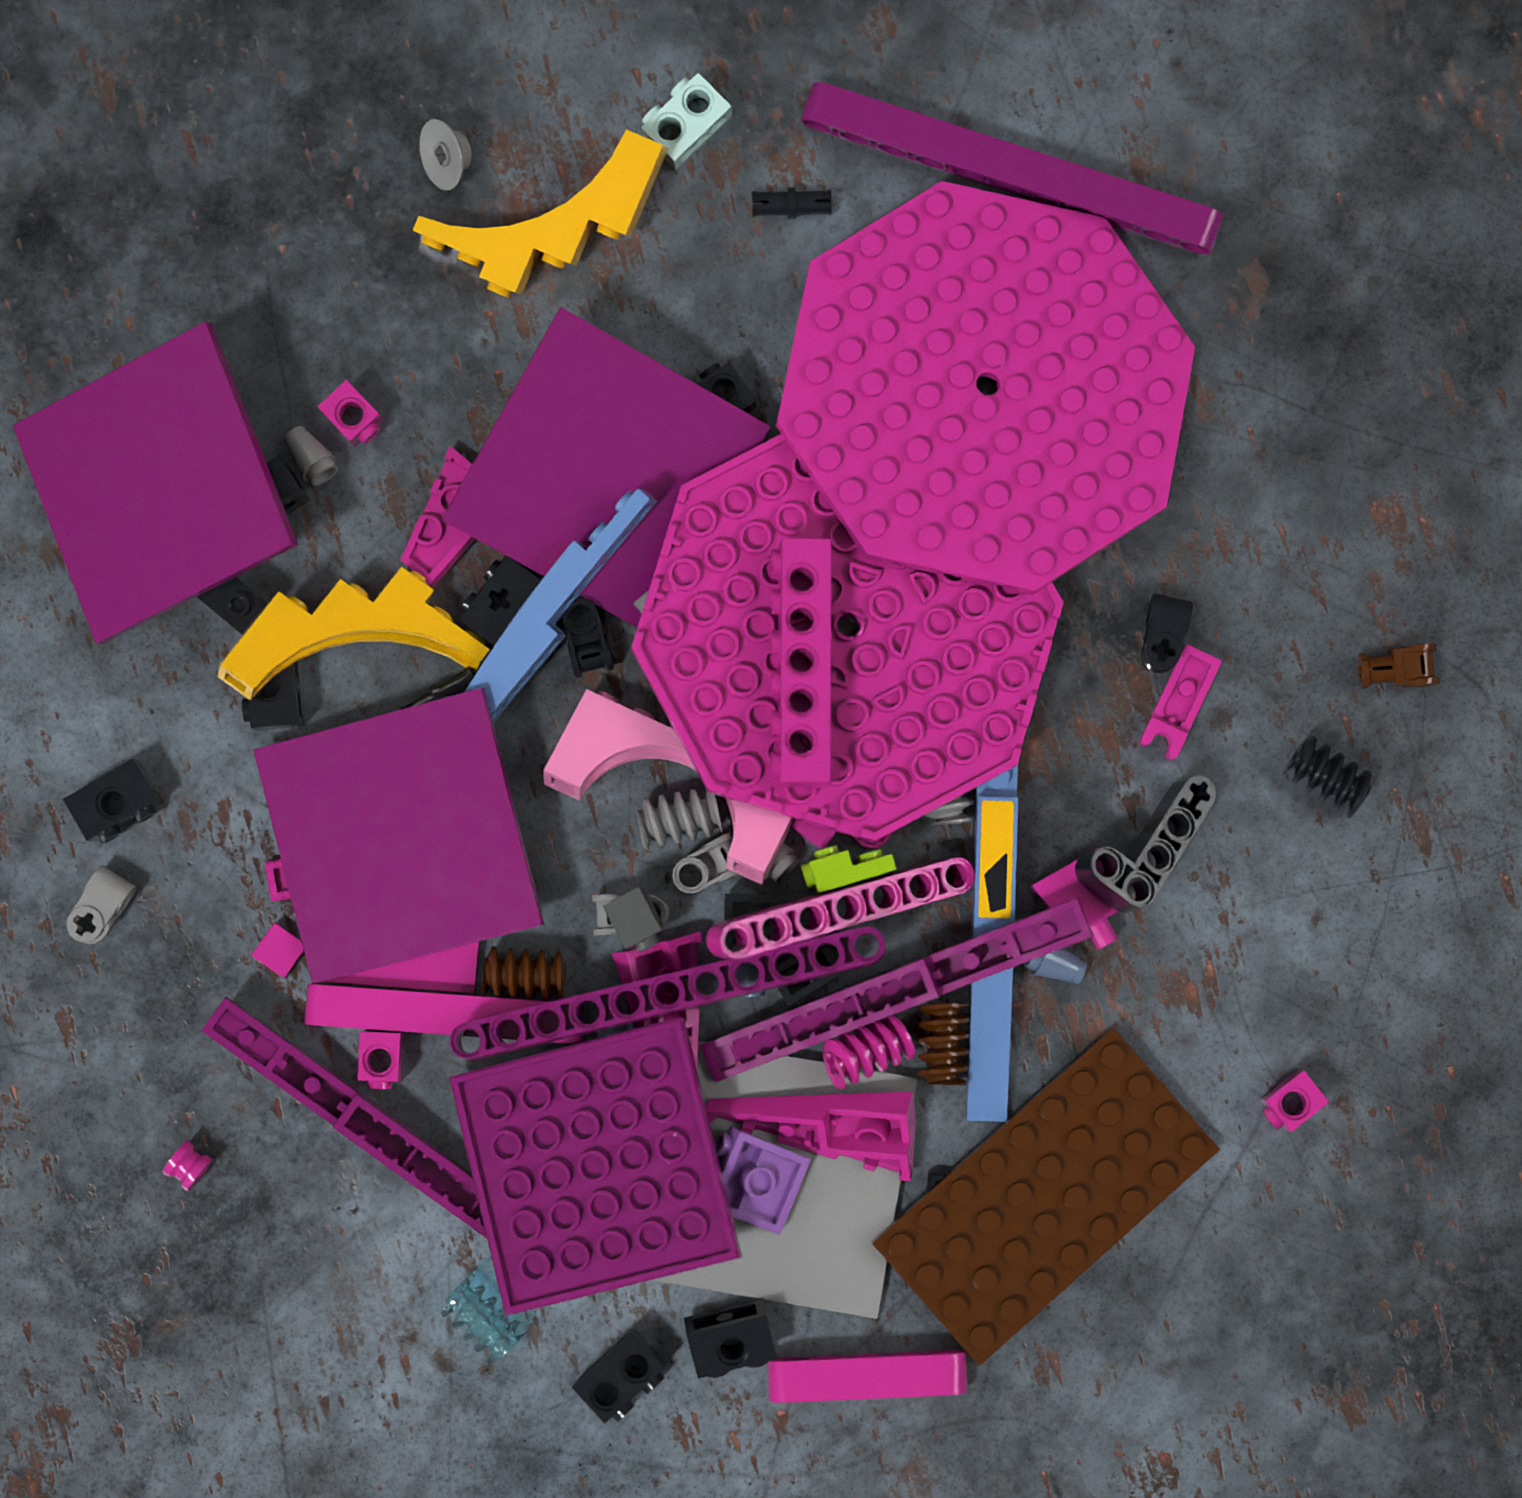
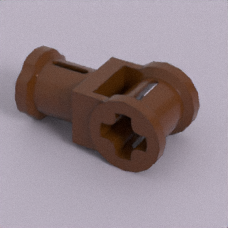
M1436 644L1404 646L1388 651V655L1367 656L1366 653H1358L1357 675L1360 688L1366 689L1370 684L1391 682V687L1404 686V688L1440 684V679L1435 676L1433 652L1437 650ZM1377 668H1387L1388 670H1377V671H1374L1373 669H1377Z

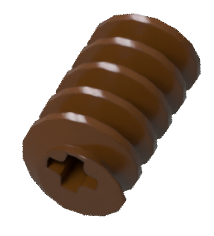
M492 946L484 961L482 996L487 994L490 985H492L495 997H502L505 988L508 987L511 998L515 999L518 998L522 988H524L528 1000L534 999L538 989L541 990L544 1001H550L554 990L557 991L559 1000L564 999L567 967L563 961L561 951H556L552 961L548 962L545 950H540L536 960L532 961L529 949H524L518 960L515 959L512 948L508 947L504 957L499 958L497 948Z
M928 1003L920 1006V1012L930 1015L931 1019L919 1022V1028L929 1031L930 1035L919 1038L918 1044L930 1048V1051L918 1055V1060L929 1064V1068L917 1071V1076L928 1080V1084L968 1085V1081L957 1077L958 1073L968 1070V1065L958 1061L957 1058L969 1054V1048L958 1044V1041L969 1038V1032L958 1028V1025L970 1021V1016L959 1012L960 1008L970 1004Z

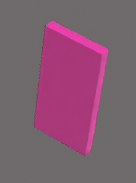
M480 941L323 982L475 993Z

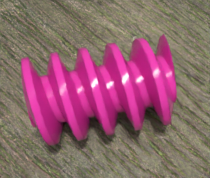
M893 1015L867 1024L866 1027L862 1026L854 1029L852 1033L846 1032L838 1036V1039H828L823 1045V1059L827 1074L835 1087L841 1090L845 1088L844 1076H846L850 1083L856 1084L859 1082L860 1077L858 1070H860L864 1077L870 1078L873 1076L874 1071L872 1064H874L878 1071L884 1072L887 1070L888 1065L886 1058L892 1065L898 1066L901 1064L900 1052L908 1060L913 1059L915 1056L914 1044L908 1031L900 1020Z

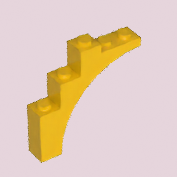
M626 129L612 157L595 178L569 201L540 217L510 226L470 228L451 226L418 216L412 231L422 234L421 243L443 252L445 245L458 250L457 258L466 263L479 267L481 261L485 262L479 277L489 281L487 289L508 298L511 291L523 294L540 251L544 253L541 260L561 269H564L566 263L577 266L595 222L599 224L597 232L615 240H618L621 234L632 237L668 148Z
M401 566L374 602L369 600V595L360 586L354 583L348 585L340 579L312 615L307 612L308 608L298 598L291 595L286 597L278 591L220 664L217 677L251 700L274 676L296 661L327 648L354 642L388 641L418 646L446 656L465 668L468 667L474 673L483 664L490 649L485 646V641L478 634L471 630L464 631L454 624L452 617L445 610L437 606L433 608L429 606L428 603L434 590L425 582L426 578L416 571L408 572Z

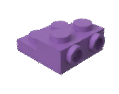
M730 1126L727 1134L724 1132L720 1133L715 1141V1146L732 1216L780 1235L811 1159Z

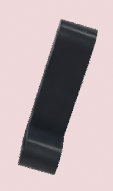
M1195 775L1174 783L1167 790L1127 856H1124L1112 847H1102L1083 854L1075 865V874L1078 881L1119 912H1129L1149 905L1159 893L1213 806L1216 799L1214 783L1203 775ZM1168 820L1175 826V835L1169 832L1167 827ZM1148 851L1151 852L1155 858V868H1153L1148 862ZM1096 859L1100 860L1104 866L1103 876L1097 872L1095 866ZM1128 883L1131 884L1135 890L1134 900H1132L1128 895Z

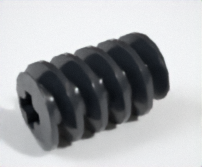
M1311 735L1296 749L1282 775L1292 768L1295 770L1292 783L1296 784L1306 777L1308 779L1306 792L1310 793L1320 786L1322 789L1319 800L1323 802L1331 795H1334L1333 809L1338 810L1344 804H1348L1349 808L1346 817L1351 819L1372 788V785H1370L1372 774L1370 771L1365 770L1356 777L1358 769L1356 762H1351L1342 768L1344 755L1337 753L1329 759L1331 747L1328 744H1324L1315 750L1317 737Z

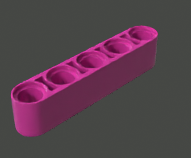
M963 1350L783 1357L770 1360L767 1363L769 1401L774 1403L946 1396L968 1393L966 1351Z

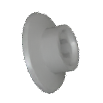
M432 119L425 123L419 140L420 157L424 170L435 186L442 190H451L460 182L463 170L470 166L472 158L470 144L462 132L454 131L447 123L441 120Z

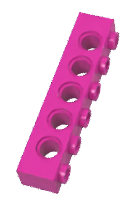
M782 538L779 550H772L771 573L779 574L778 590H772L771 614H778V630L771 631V654L778 655V670L771 671L770 689L771 695H778V711H771L770 734L771 736H778V752H771L770 776H777V787L827 788L830 784L831 539ZM794 574L807 576L811 582V588L807 591L794 589L790 583V577ZM794 614L807 616L811 622V628L805 632L795 630L790 624V617ZM794 654H803L810 660L811 669L806 672H797L791 667L789 658ZM795 694L806 696L811 704L810 710L805 713L794 711L789 704V698ZM796 734L805 736L810 742V751L804 754L794 752L789 745V738Z

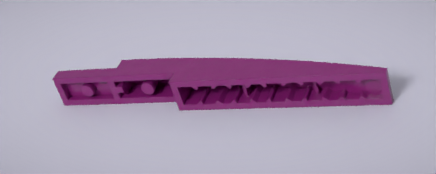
M1077 897L861 980L703 1043L700 1046L716 1083L930 1001L947 992L1091 938L1094 934L1080 899Z
M227 996L223 999L201 1029L203 1033L333 1125L332 1128L487 1238L472 1173L293 1042L290 1043Z

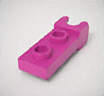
M1188 644L1183 646L1181 657L1174 665L1150 719H1148L1138 740L1139 746L1146 747L1152 742L1155 735H1163L1168 741L1165 757L1171 761L1176 760L1222 663L1221 660Z

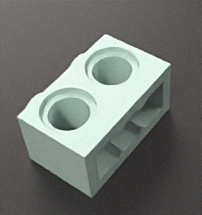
M699 73L691 80L687 77L682 79L671 91L670 94L673 97L663 107L659 104L654 106L642 120L644 123L641 127L642 136L668 148L664 159L675 171L732 117V106ZM694 98H703L709 103L707 110L702 113L690 111L687 105ZM667 125H674L681 131L680 135L671 141L661 138L659 132Z

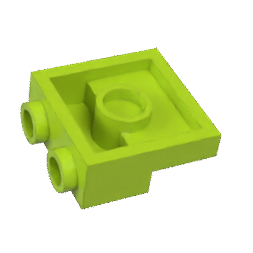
M837 845L814 852L815 860L800 866L807 889L815 887L817 894L897 870L892 854L883 856L881 849L859 855L857 857L858 864L852 865L848 850L839 852Z

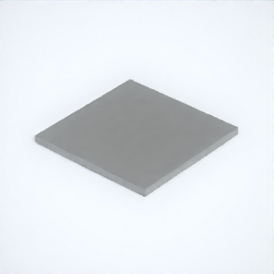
M698 1040L697 1073L705 1106H707L709 1099L909 1091H913V1098L915 1097L918 1078L880 1071H873V1076L866 1078L858 1070L859 1082L852 1084L844 1076L845 1088L841 1090L836 1088L831 1082L824 1062L792 1056L781 1057L715 1083L700 1046L706 1042ZM716 1117L714 1122L709 1121L714 1142L720 1133L724 1132L727 1134L730 1126L741 1130V1124ZM754 1129L752 1135L811 1159L780 1235L733 1217L742 1258L653 1280L878 1319L887 1260L871 1242L894 1222L901 1181L899 1173L878 1166L875 1171L863 1168L862 1161L843 1155H838L836 1160L776 1142V1135Z

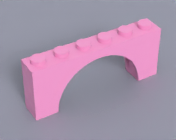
M586 689L544 768L543 774L544 785L580 801L585 792L599 777L627 762L642 759H662L683 764L695 771L696 769L672 725L666 726L655 721L654 716L643 709L634 708L631 710L620 705L614 696L606 692L598 691L596 694ZM723 797L729 809L733 825V840L727 854L726 869L763 885L795 819Z

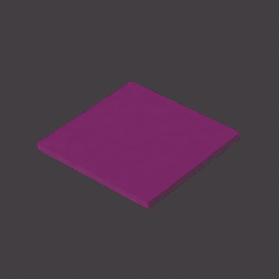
M559 307L443 515L442 520L545 577L573 540L583 542L587 547L592 544L589 541V537L602 522L608 524L618 513L615 510L616 504L628 491L631 490L634 493L638 488L647 491L657 500V503L579 595L638 628L642 614L633 603L650 588L681 485L760 445L771 426L564 308Z
M203 322L12 425L96 644H104L298 546L212 323Z
M484 688L253 749L312 984L544 925Z
M684 1017L449 1077L505 1316L742 1258Z

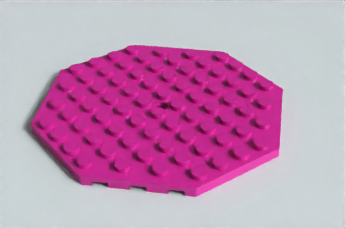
M941 181L810 261L776 427L865 558L881 562L886 560L900 563L908 568L936 574L941 572L955 575L963 580L990 586L994 584L1017 589L1018 592L1033 595L1152 519L1167 507L1195 346L1106 218L1102 219L1100 216L1096 217L1087 213ZM979 377H989L992 380H996L997 392L992 395L982 394L976 386V381Z
M782 434L681 485L631 651L709 793L874 843L1017 766L1025 733L1029 726L1037 698L1041 677L1045 670L1053 642L1052 639L1057 621L1060 618L1064 604L1054 584L1050 583L1032 595L994 584L990 586L963 580L955 575L941 572L936 574L908 568L900 563L886 560L881 562L865 558ZM782 538L831 539L830 784L827 788L777 787V776H770L771 752H778V736H771L770 734L771 711H778V695H771L770 689L771 671L778 670V655L771 654V631L778 630V614H771L772 590H778L779 574L771 573L772 550H779ZM794 574L790 577V583L794 589L807 591L811 588V582L807 576ZM794 614L790 617V624L795 630L805 632L811 628V622L807 616ZM843 616L855 618L859 624V632L854 637L842 635L837 631L838 619ZM794 654L789 658L790 665L795 671L806 672L811 669L810 660L805 655ZM795 694L789 698V704L794 711L805 713L810 710L811 704L806 696ZM796 734L789 738V745L794 752L804 754L810 751V742L805 736Z

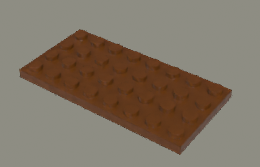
M1111 1027L871 1243L980 1366L1213 1157L1220 1148L1120 1034Z

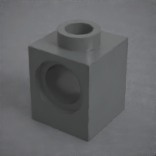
M637 887L603 905L625 949L631 950L636 947L640 953L661 942L658 935L666 931V928L644 887Z

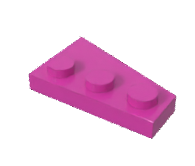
M449 446L444 457L446 461L438 479L435 478L430 490L431 496L423 515L419 516L401 557V561L412 571H416L426 578L425 582L432 588L436 586L475 541L474 537L442 520L443 515L472 465L451 446Z

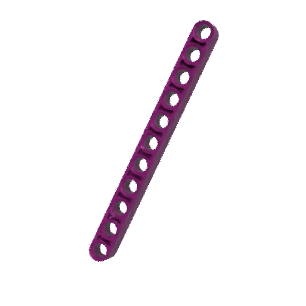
M814 82L812 84L800 120L802 124L811 129L1043 204L1087 213L1096 217L1100 216L1102 219L1106 218L1111 226L1199 254H1212L1224 218V214L1214 208L822 82Z
M860 927L785 945L745 958L718 961L485 1017L456 1026L450 1035V1047L453 1053L460 1058L480 1060L872 966L884 958L886 942L883 935L877 929ZM865 935L874 936L879 941V949L871 957L860 956L856 950L857 941ZM824 945H833L839 951L838 961L833 966L823 967L818 964L816 955L818 950ZM792 954L799 961L797 972L788 977L780 975L777 970L778 960L783 955ZM745 964H754L759 970L758 980L751 986H743L737 979L738 970ZM707 973L715 974L719 980L718 990L710 996L702 995L698 989L699 979ZM666 983H674L679 989L678 1000L671 1005H663L658 998L659 989ZM634 992L639 998V1007L635 1013L624 1015L619 1008V1000L625 993ZM587 1002H595L599 1008V1017L592 1024H584L579 1016L581 1007ZM554 1011L560 1019L559 1027L555 1032L545 1034L540 1027L541 1017L546 1012ZM508 1021H515L520 1028L519 1037L513 1043H506L501 1037V1028ZM475 1030L479 1034L480 1045L476 1051L467 1053L461 1045L462 1037L466 1032Z

